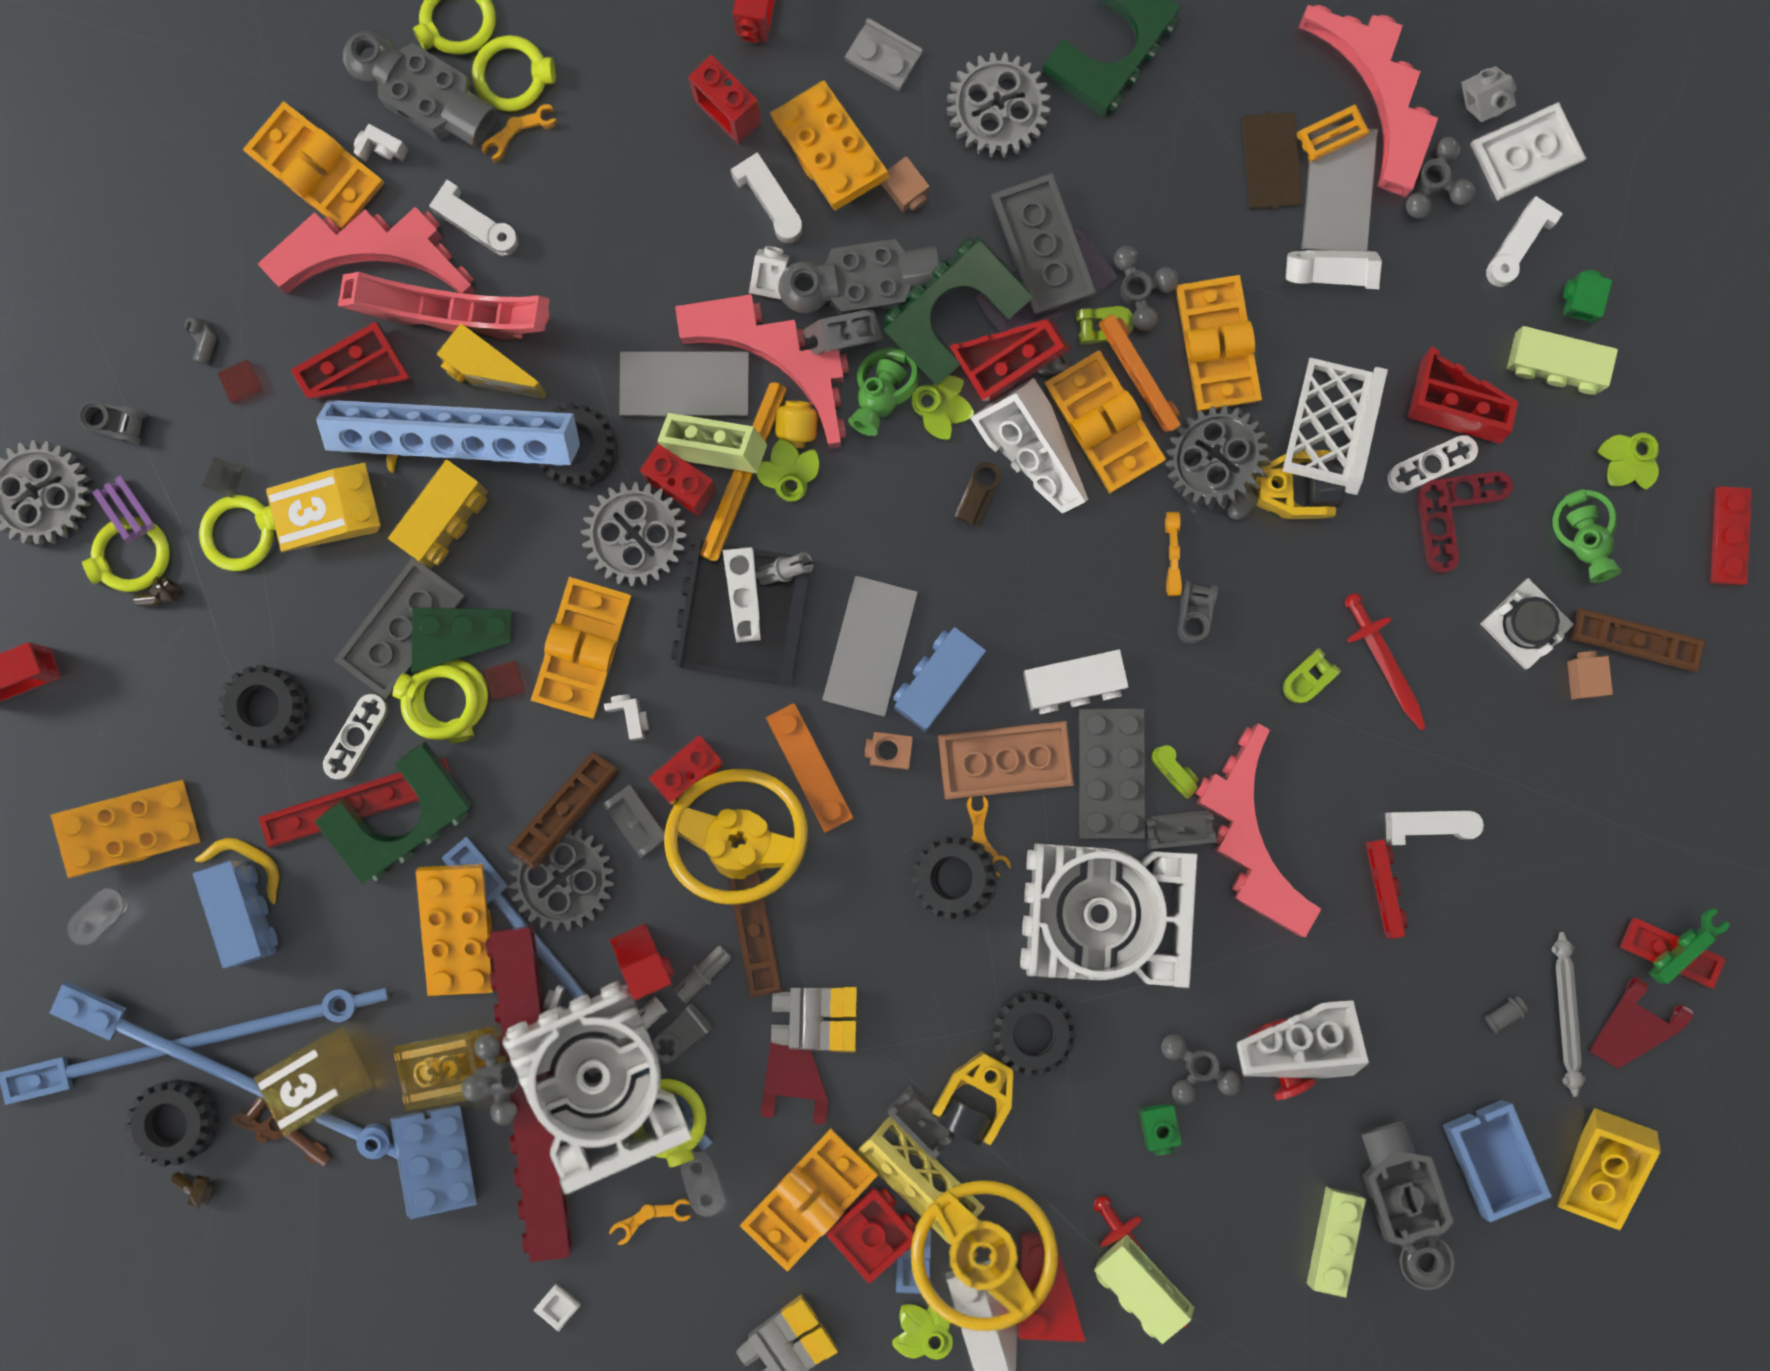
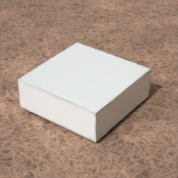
M556 1283L534 1311L559 1332L580 1307L581 1303Z

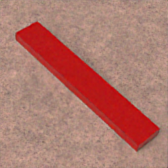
M447 758L439 759L451 774ZM398 772L259 816L258 819L267 848H272L322 832L314 821L320 814L344 797L349 800L362 819L417 802L419 798L403 775Z

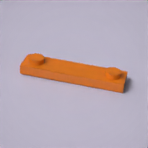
M1113 314L1098 322L1100 329L1161 429L1168 432L1181 426L1177 419L1180 417L1177 407L1171 400L1167 402L1127 337L1130 331L1122 318L1116 319Z
M795 703L765 717L824 833L853 819Z

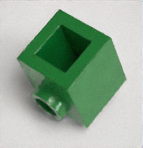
M1585 270L1572 280L1569 279L1563 293V298L1567 299L1563 316L1592 324L1603 317L1612 280L1603 278L1604 275L1594 270Z
M1165 1103L1138 1109L1145 1146L1149 1151H1155V1155L1169 1154L1175 1151L1174 1146L1182 1145L1173 1104Z

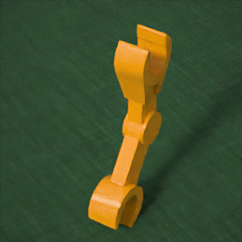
M548 104L542 105L537 109L536 113L519 118L511 117L501 132L483 143L482 152L485 155L490 147H498V152L494 154L492 160L494 163L499 162L505 155L510 140L521 130L539 125L549 129L557 124L556 118L548 121L542 120L544 113L554 111L553 107Z
M1166 512L1165 531L1169 533L1170 567L1168 568L1166 593H1168V596H1181L1182 582L1178 567L1180 546H1178L1177 533L1180 532V513Z
M983 796L984 806L982 810L975 811L971 806L972 797H970L967 801V809L973 824V841L981 843L985 846L984 849L992 854L993 864L997 860H1003L1010 869L1011 863L1009 859L998 855L986 839L984 822L988 809L987 799Z
M680 1198L674 1204H645L635 1215L615 1223L611 1227L609 1234L613 1233L617 1228H624L627 1235L617 1243L618 1245H623L629 1241L642 1223L651 1218L673 1216L677 1221H686L691 1217V1214L680 1215L676 1208L679 1204L686 1205L690 1204L691 1201L687 1198Z

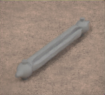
M1559 932L1558 940L1552 947V952L1558 957L1556 977L1563 1062L1568 1071L1562 1082L1570 1088L1573 1097H1577L1580 1088L1586 1081V1077L1579 1072L1582 1065L1574 964L1570 958L1575 950V946L1567 939L1565 932Z

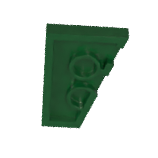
M412 607L411 673L511 642V609Z

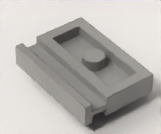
M868 18L863 29L860 30L847 52L845 61L900 92L916 66L919 57L923 54V49Z

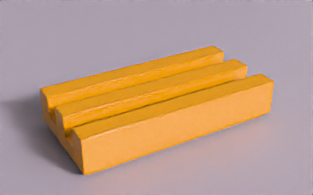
M1355 104L1298 131L1296 135L1302 141V147L1304 151H1307L1308 159L1311 163L1368 136L1370 132ZM1353 115L1355 120L1310 141L1309 135ZM1355 127H1359L1360 130L1315 151V146Z

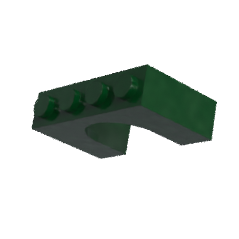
M1099 0L1125 18L1132 26L1136 37V46L1133 51L1119 61L1103 63L1091 59L1062 39L1044 63L1042 75L1102 117H1105L1110 109L1115 112L1125 98L1122 92L1129 84L1133 87L1144 71L1140 68L1146 59L1152 61L1162 47L1159 41L1166 33L1170 36L1179 24L1180 19L1177 18L1181 6L1173 0Z
M979 235L973 240L970 237L965 239L956 248L955 251L958 254L950 262L943 260L931 272L934 277L925 285L922 282L917 284L908 293L907 296L910 299L903 306L895 305L884 316L886 320L883 323L884 331L936 385H939L960 365L951 348L939 337L930 323L931 309L942 293L958 286L976 288L983 292L1008 319L1033 298L1029 289Z
M426 741L405 754L395 763V766L415 791L420 801V819L412 830L397 836L377 833L364 822L346 797L320 814L314 821L361 884L369 879L373 883L389 872L387 866L396 860L399 864L405 862L416 853L413 848L421 842H424L426 845L432 843L442 835L440 829L445 825L451 823L454 827L469 816L466 811L470 808L471 801Z

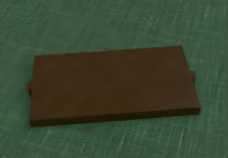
M1266 111L1265 114L1242 116L1249 209L1272 208L1276 211L1279 207L1301 206L1302 193L1295 113L1271 114L1270 111Z

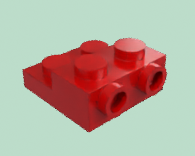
M873 1186L825 1233L869 1284L911 1247L917 1226L915 1220L907 1212L901 1216L894 1208L897 1201L885 1187L879 1191L876 1186Z

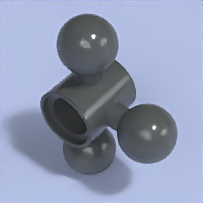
M1447 136L1438 140L1434 148L1437 159L1428 161L1418 173L1415 183L1420 192L1412 194L1406 202V210L1412 217L1423 218L1427 216L1432 209L1430 196L1438 194L1442 189L1448 191L1450 199L1458 205L1467 204L1473 199L1475 188L1469 180H1450L1451 169L1447 162L1454 161L1459 156L1461 150L1460 144L1455 138ZM1435 172L1440 178V183L1429 181L1426 173Z
M1122 246L1114 254L1116 267L1125 271L1126 274L1120 289V296L1127 305L1136 306L1137 310L1133 314L1134 326L1139 331L1149 332L1158 324L1157 312L1152 307L1147 306L1146 303L1151 290L1156 288L1162 292L1175 290L1179 284V274L1172 267H1162L1155 273L1154 278H1150L1145 272L1136 271V266L1139 263L1137 250L1132 246ZM1132 282L1141 284L1144 288V293L1141 295L1132 294L1128 290V284Z
M484 1034L476 1040L474 1050L480 1059L485 1060L486 1066L477 1068L474 1075L464 1080L462 1093L467 1100L472 1102H478L487 1096L494 1095L495 1102L491 1107V1118L499 1125H509L517 1116V1107L513 1101L506 1098L505 1093L513 1092L517 1088L518 1075L511 1063L498 1064L496 1057L501 1051V1043L496 1036Z
M1170 1034L1163 1039L1161 1050L1164 1056L1170 1060L1182 1058L1186 1061V1069L1189 1072L1186 1080L1176 1082L1172 1088V1097L1177 1104L1189 1106L1196 1101L1198 1097L1196 1085L1199 1080L1209 1081L1215 1079L1218 1089L1228 1096L1236 1095L1241 1091L1243 1078L1240 1073L1232 1069L1220 1070L1218 1059L1214 1054L1205 1049L1190 1051L1187 1049L1186 1040L1178 1034ZM1201 1056H1207L1210 1060V1068L1205 1073H1197L1194 1069L1196 1059Z

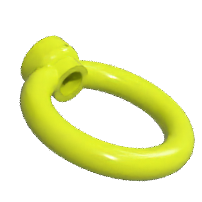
M424 0L419 13L420 24L412 28L417 40L425 51L434 46L448 54H468L481 48L490 39L496 23L495 8L491 0H475L481 7L483 23L478 33L465 41L455 42L440 36L432 22V14L434 8L441 0Z
M501 36L489 41L478 52L472 66V82L476 93L481 99L500 111H517L526 108L540 96L545 84H552L556 81V69L553 58H544L540 50L532 42L518 36ZM504 49H518L524 52L532 61V84L525 93L518 97L510 99L498 97L490 91L485 82L486 65L495 53Z
M245 495L227 496L211 505L204 514L199 529V540L206 557L214 565L228 571H243L259 564L269 553L276 531L270 505L265 507L258 500ZM232 508H245L253 512L256 523L261 530V539L258 546L253 552L242 558L224 556L217 550L213 542L212 532L216 520L222 513Z
M133 516L139 527L145 525L140 517ZM125 517L118 518L125 530L132 529ZM109 522L96 535L91 548V558L82 561L83 568L91 583L95 585L102 581L110 588L123 592L140 591L153 585L154 578H160L163 575L169 562V545L162 530L154 524L155 528L146 533L151 537L156 547V559L151 569L141 577L123 579L111 572L104 558L107 543L118 533L113 523Z
M455 659L442 663V665L456 667L464 671L473 680L479 695V706L471 725L461 734L448 739L450 744L464 742L475 737L472 727L483 716L488 702L487 685L480 671L464 660ZM429 680L422 685L419 696L414 701L415 713L423 723L429 726H448L459 718L448 722L437 720L428 712L425 706L424 695L427 685L431 681Z
M450 665L432 666L418 671L413 676L402 673L393 688V697L401 700V712L406 724L416 734L427 739L445 740L461 734L471 725L478 711L479 695L475 683L464 671ZM434 678L452 679L462 687L465 693L466 706L462 715L454 723L444 727H432L423 723L414 710V701L419 696L422 685Z
M661 1079L660 1089L675 1093L684 1098L693 1113V1126L690 1131L691 1139L654 1155L659 1158H667L669 1168L695 1159L692 1150L703 1137L706 1128V1111L701 1098L690 1086L677 1080ZM643 1124L632 1133L633 1138L646 1133Z

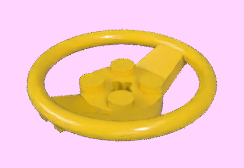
M729 769L704 777L682 794L668 817L664 845L671 870L680 883L692 893L708 901L720 904L749 903L775 892L795 873L801 863L807 845V819L797 796L777 778L757 770ZM730 782L759 784L772 790L785 802L793 818L795 838L769 832L766 821L749 810L724 809L720 811L718 816H714L688 807L704 792L721 784ZM677 836H681L707 852L718 872L729 878L746 879L747 875L754 874L759 869L761 871L765 868L781 869L769 880L753 888L739 891L714 889L699 882L686 869L679 855ZM738 840H744L746 843L745 845L739 844L738 848H734L733 845Z
M972 1181L947 1190L937 1197L925 1210L913 1235L911 1265L914 1279L921 1295L941 1317L965 1329L996 1331L1023 1321L1043 1303L1050 1292L1057 1271V1242L1047 1216L1028 1195L1004 1183ZM977 1194L1000 1196L1019 1205L1033 1219L1044 1245L1043 1272L1033 1293L1030 1292L1015 1266L1018 1256L1016 1245L1011 1235L1000 1225L989 1221L980 1222L958 1201L959 1199ZM936 1218L951 1243L950 1266L956 1277L968 1287L977 1290H987L1010 1311L1009 1313L986 1318L970 1316L949 1306L936 1293L929 1281L924 1261L926 1238ZM982 1246L985 1249L988 1246L993 1253L989 1256L991 1259L990 1264L985 1265L982 1262L979 1265L975 1261V1258L978 1256L976 1252L977 1247Z

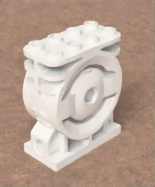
M1034 844V850L1027 851L1026 869L1032 870L1031 883H1025L1024 902L1030 903L1029 916L1023 915L1022 935L1028 936L1027 948H1021L1020 968L1026 969V975L1086 980H1113L1135 972L1146 984L1189 988L1197 854L1151 852L1140 862L1126 853L1113 849ZM1087 861L1086 879L1070 889L1062 906L1064 928L1068 935L1077 944L1082 946L1081 964L1079 966L1074 963L1075 948L1065 940L1060 932L1056 910L1061 893L1073 879L1080 876V863ZM1153 861L1151 874L1145 867ZM1119 862L1122 864L1121 878L1130 885L1137 896L1140 905V922L1132 940L1124 948L1117 951L1116 966L1110 967L1111 949L1117 947L1128 938L1136 920V908L1132 896L1123 885L1115 881L1116 863ZM1157 882L1176 883L1173 894V911L1168 916H1166L1165 899ZM1098 904L1105 906L1108 913L1105 921L1101 923H1095L1090 915L1091 909ZM1166 922H1169L1172 926L1170 945L1172 954H1156L1154 952L1163 938ZM1147 962L1145 974L1139 967Z
M619 981L602 987L601 994L590 999L588 994L570 1001V1008L561 1012L557 1008L548 1010L538 1015V1022L527 1025L526 1021L513 1025L507 1029V1036L503 1038V1045L508 1051L511 1064L516 1070L520 1085L525 1091L533 1112L539 1122L555 1135L550 1148V1155L559 1174L565 1194L691 1139L689 1127L675 1095L660 1089V1066L656 1051L628 985L621 986ZM602 1032L619 1040L627 1036L633 1039L621 1046L601 1037L580 1039L563 1051L557 1062L555 1075L538 1082L536 1080V1075L550 1070L557 1050L567 1040L578 1034ZM595 1067L602 1072L603 1076L597 1083H588L584 1079L583 1074L588 1068ZM649 1067L648 1073L636 1078L633 1091L627 1101L610 1114L600 1117H585L577 1115L568 1109L554 1114L550 1111L566 1103L573 1109L583 1113L594 1114L607 1111L623 1099L629 1088L631 1075ZM656 1097L665 1100L654 1106ZM649 1115L654 1130L630 1140L626 1139V1137L641 1126ZM561 1140L568 1143L566 1145L559 1147ZM616 1143L615 1147L596 1154L591 1159L588 1158L584 1147H602Z

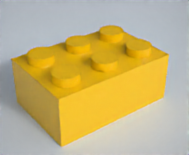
M446 459L388 539L428 568L432 569L434 565L439 566L449 553L447 547L454 538L458 540L467 530L468 524L466 522L472 513H479L487 502L485 496L488 491L479 482Z

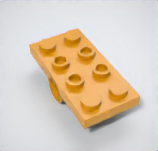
M824 80L770 112L773 122L795 152L803 170L811 181H815L834 211L890 178L887 169Z
M285 101L280 104L243 149L247 155L323 216H328L341 230L358 216L384 184L381 178L349 154L336 140L322 129H318Z
M1240 275L1177 285L1175 291L1197 413L1199 410L1202 412L1210 411L1211 406H1214L1217 410L1222 409L1224 405L1230 408L1260 403L1262 396L1254 357L1255 337L1252 324L1247 318Z
M1100 350L1044 382V387L1109 494L1165 462L1164 455L1141 419L1142 416L1136 402L1129 392L1122 388Z
M568 578L556 621L552 624L547 636L544 649L545 656L531 701L595 719L630 606L631 595L576 578Z
M183 780L50 814L68 879L114 866L135 863L154 855L200 843Z
M484 864L418 867L416 870L427 995L493 993L490 983V971H493L492 958H488L486 950V939L491 938L492 916L490 909L487 907Z
M830 1128L745 1218L740 1227L788 1272L820 1236H823L837 1222L851 1203L878 1176V1173Z

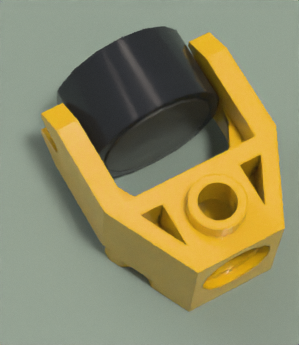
M1302 450L1293 455L1291 463L1301 464L1313 461L1306 451ZM1314 450L1319 458L1332 452L1330 450ZM1286 454L1271 461V465L1261 466L1267 477L1256 478L1260 486L1259 489L1256 488L1258 495L1256 506L1269 512L1272 511L1284 519H1323L1336 516V508H1340L1342 504L1343 486L1307 477V493L1310 507H1303L1294 501L1293 474L1282 471ZM1332 459L1324 463L1329 472L1343 474L1342 465L1339 460ZM1271 481L1276 482L1279 488H1274Z
M984 1051L971 1058L952 1073L932 1111L933 1114L939 1117L938 1123L974 1144L980 1145L983 1141L991 1145L1012 1108L1013 1070L1004 1062ZM992 1070L996 1072L993 1080H986L984 1078L987 1071ZM971 1084L994 1097L996 1101V1114L992 1119L971 1105L952 1097L954 1091L963 1085Z

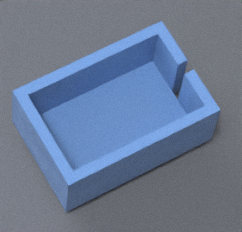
M956 627L950 633L944 629L933 644L932 648L936 650L930 659L926 656L921 659L913 670L916 678L910 685L904 682L893 697V700L897 702L894 710L923 732L928 730L986 651Z
M228 861L193 873L223 968L241 966L277 953L275 946L278 945V938L274 928L268 926L265 917L268 914V907L264 897L258 895L255 886L258 883V876L253 865H249L248 861Z
M1500 1100L1476 1110L1478 1117L1467 1114L1443 1124L1445 1133L1482 1218L1493 1222L1552 1197L1512 1103Z
M454 1104L426 1110L429 1119H424V1113L422 1112L390 1118L406 1214L410 1219L477 1205L459 1105Z

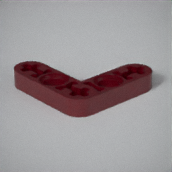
M1495 471L1436 479L1425 483L1419 488L1417 502L1428 567L1433 572L1445 574L1452 571L1459 562L1452 508L1504 500L1513 490V482L1508 474ZM1494 479H1497L1498 484L1504 485V489L1499 491V495H1497L1495 490H1486L1482 492L1484 498H1480L1481 487L1492 484ZM1464 482L1471 485L1473 489L1472 498L1463 500L1457 495L1456 490L1459 483ZM1431 487H1433L1434 492H1440L1441 497L1435 502L1436 509L1443 507L1444 512L1427 514V510L1434 509L1432 499H1426L1425 496ZM1439 518L1445 522L1446 532L1444 535L1436 536L1430 531L1429 527L1432 519ZM1448 539L1449 544L1442 545L1443 554L1449 555L1451 559L1443 567L1441 562H1436L1435 557L1440 555V546L1433 547L1432 542H1441Z

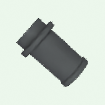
M1519 996L1514 999L1509 997L1507 999L1508 1003L1490 1015L1485 1016L1486 1022L1496 1035L1518 1019H1526L1525 1015L1529 1013V1010Z

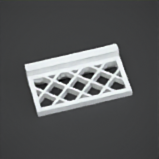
M1309 358L1282 471L1346 486L1344 492L1357 495L1365 473L1388 369L1375 367L1373 372ZM1313 370L1327 372L1332 380L1319 386L1312 376ZM1349 378L1364 381L1363 387L1352 394L1343 382ZM1337 386L1344 395V398L1332 403L1324 391ZM1317 395L1326 407L1313 413L1306 404V401ZM1349 403L1355 410L1356 415L1345 421L1337 408ZM1330 412L1338 425L1325 430L1318 418ZM1311 422L1319 435L1306 440L1299 431V428ZM1343 430L1350 439V443L1338 448L1330 436ZM1324 440L1332 452L1319 458L1311 446ZM1302 450H1305L1313 461L1306 466L1291 463L1293 455ZM1337 458L1344 467L1343 474L1329 472L1324 463Z

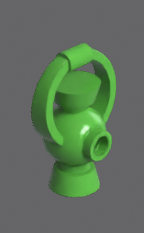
M894 347L881 349L873 352L863 360L857 372L859 386L858 402L861 409H857L848 419L849 424L862 434L876 436L880 424L879 417L888 416L896 405L906 401L915 392L919 383V368L903 350ZM893 361L903 364L908 363L912 368L909 381L897 391L893 385H898L907 376V372L902 366ZM878 363L877 377L866 380L869 370Z
M1580 489L1565 495V498L1558 504L1553 515V529L1556 537L1564 546L1573 550L1580 560L1591 564L1589 567L1590 583H1601L1618 576L1622 572L1614 559H1609L1614 548L1613 536L1618 524L1617 512L1613 503L1603 494ZM1588 498L1602 502L1608 508L1610 516L1607 529L1601 525H1595V522L1598 520V507L1596 505H1588L1578 508L1566 516L1572 527L1579 529L1574 541L1568 540L1563 535L1560 522L1562 514L1568 506L1570 508L1588 501Z

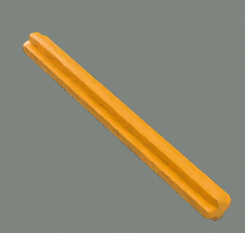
M776 382L769 384L752 425L765 442L775 422L777 409L781 407L787 393V388ZM734 469L700 551V556L709 561L718 560L753 476L752 472Z

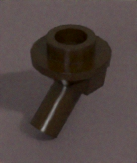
M155 577L153 586L149 590L150 593L136 594L134 596V604L137 607L157 606L163 602H178L180 595L177 592L180 588L168 577L163 579Z
M180 1172L172 1175L171 1183L183 1193L189 1195L188 1205L199 1209L202 1203L208 1205L214 1189V1185L209 1184L210 1177L197 1175L193 1183Z

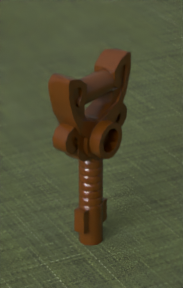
M258 1096L247 1111L238 1113L231 1118V1121L237 1126L256 1131L255 1138L259 1143H266L270 1139L277 1140L285 1136L306 1153L304 1158L313 1165L319 1163L322 1167H325L332 1158L326 1153L328 1149L318 1140L313 1143V1141L292 1126L293 1122L280 1129L277 1122L293 1112ZM271 1103L273 1109L270 1117L263 1122L258 1121V1117Z

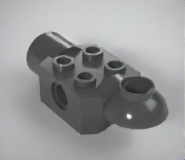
M362 30L353 34L346 42L343 50V62L347 71L354 78L362 81L377 80L378 98L389 111L437 140H441L452 133L476 147L488 135L494 124L497 108L472 93L473 87L468 77L462 72L413 43L395 50L392 41L385 34L376 30ZM365 49H374L371 57L361 58V54Z
M896 239L832 248L826 263L823 265H818L812 261H798L788 266L779 279L778 292L783 303L789 309L798 313H810L819 310L827 301H830V305L837 315L874 309L875 315L884 314L897 304L900 307L909 300L908 293L917 284L922 282L925 285L934 277L931 272L939 264L936 246L904 250ZM801 279H809L813 282V287L805 292L798 290L796 284Z
M1406 1121L1391 1123L1362 1133L1361 1136L1371 1166L1362 1176L1383 1239L1402 1246L1400 1256L1401 1271L1405 1279L1414 1287L1423 1290H1433L1445 1285L1453 1274L1455 1262L1449 1245L1438 1236L1445 1233L1454 1221L1432 1157L1416 1153ZM1424 1253H1430L1433 1257V1264L1427 1270H1421L1418 1265L1419 1257Z

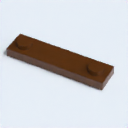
M1583 608L1576 610L1569 640L1691 672H1699L1706 640Z
M592 751L508 847L509 852L532 870H535L619 774L618 769Z
M760 869L754 874L747 875L746 879L728 877L730 891L746 890L762 884ZM764 897L749 903L733 904L750 998L782 992L766 898Z

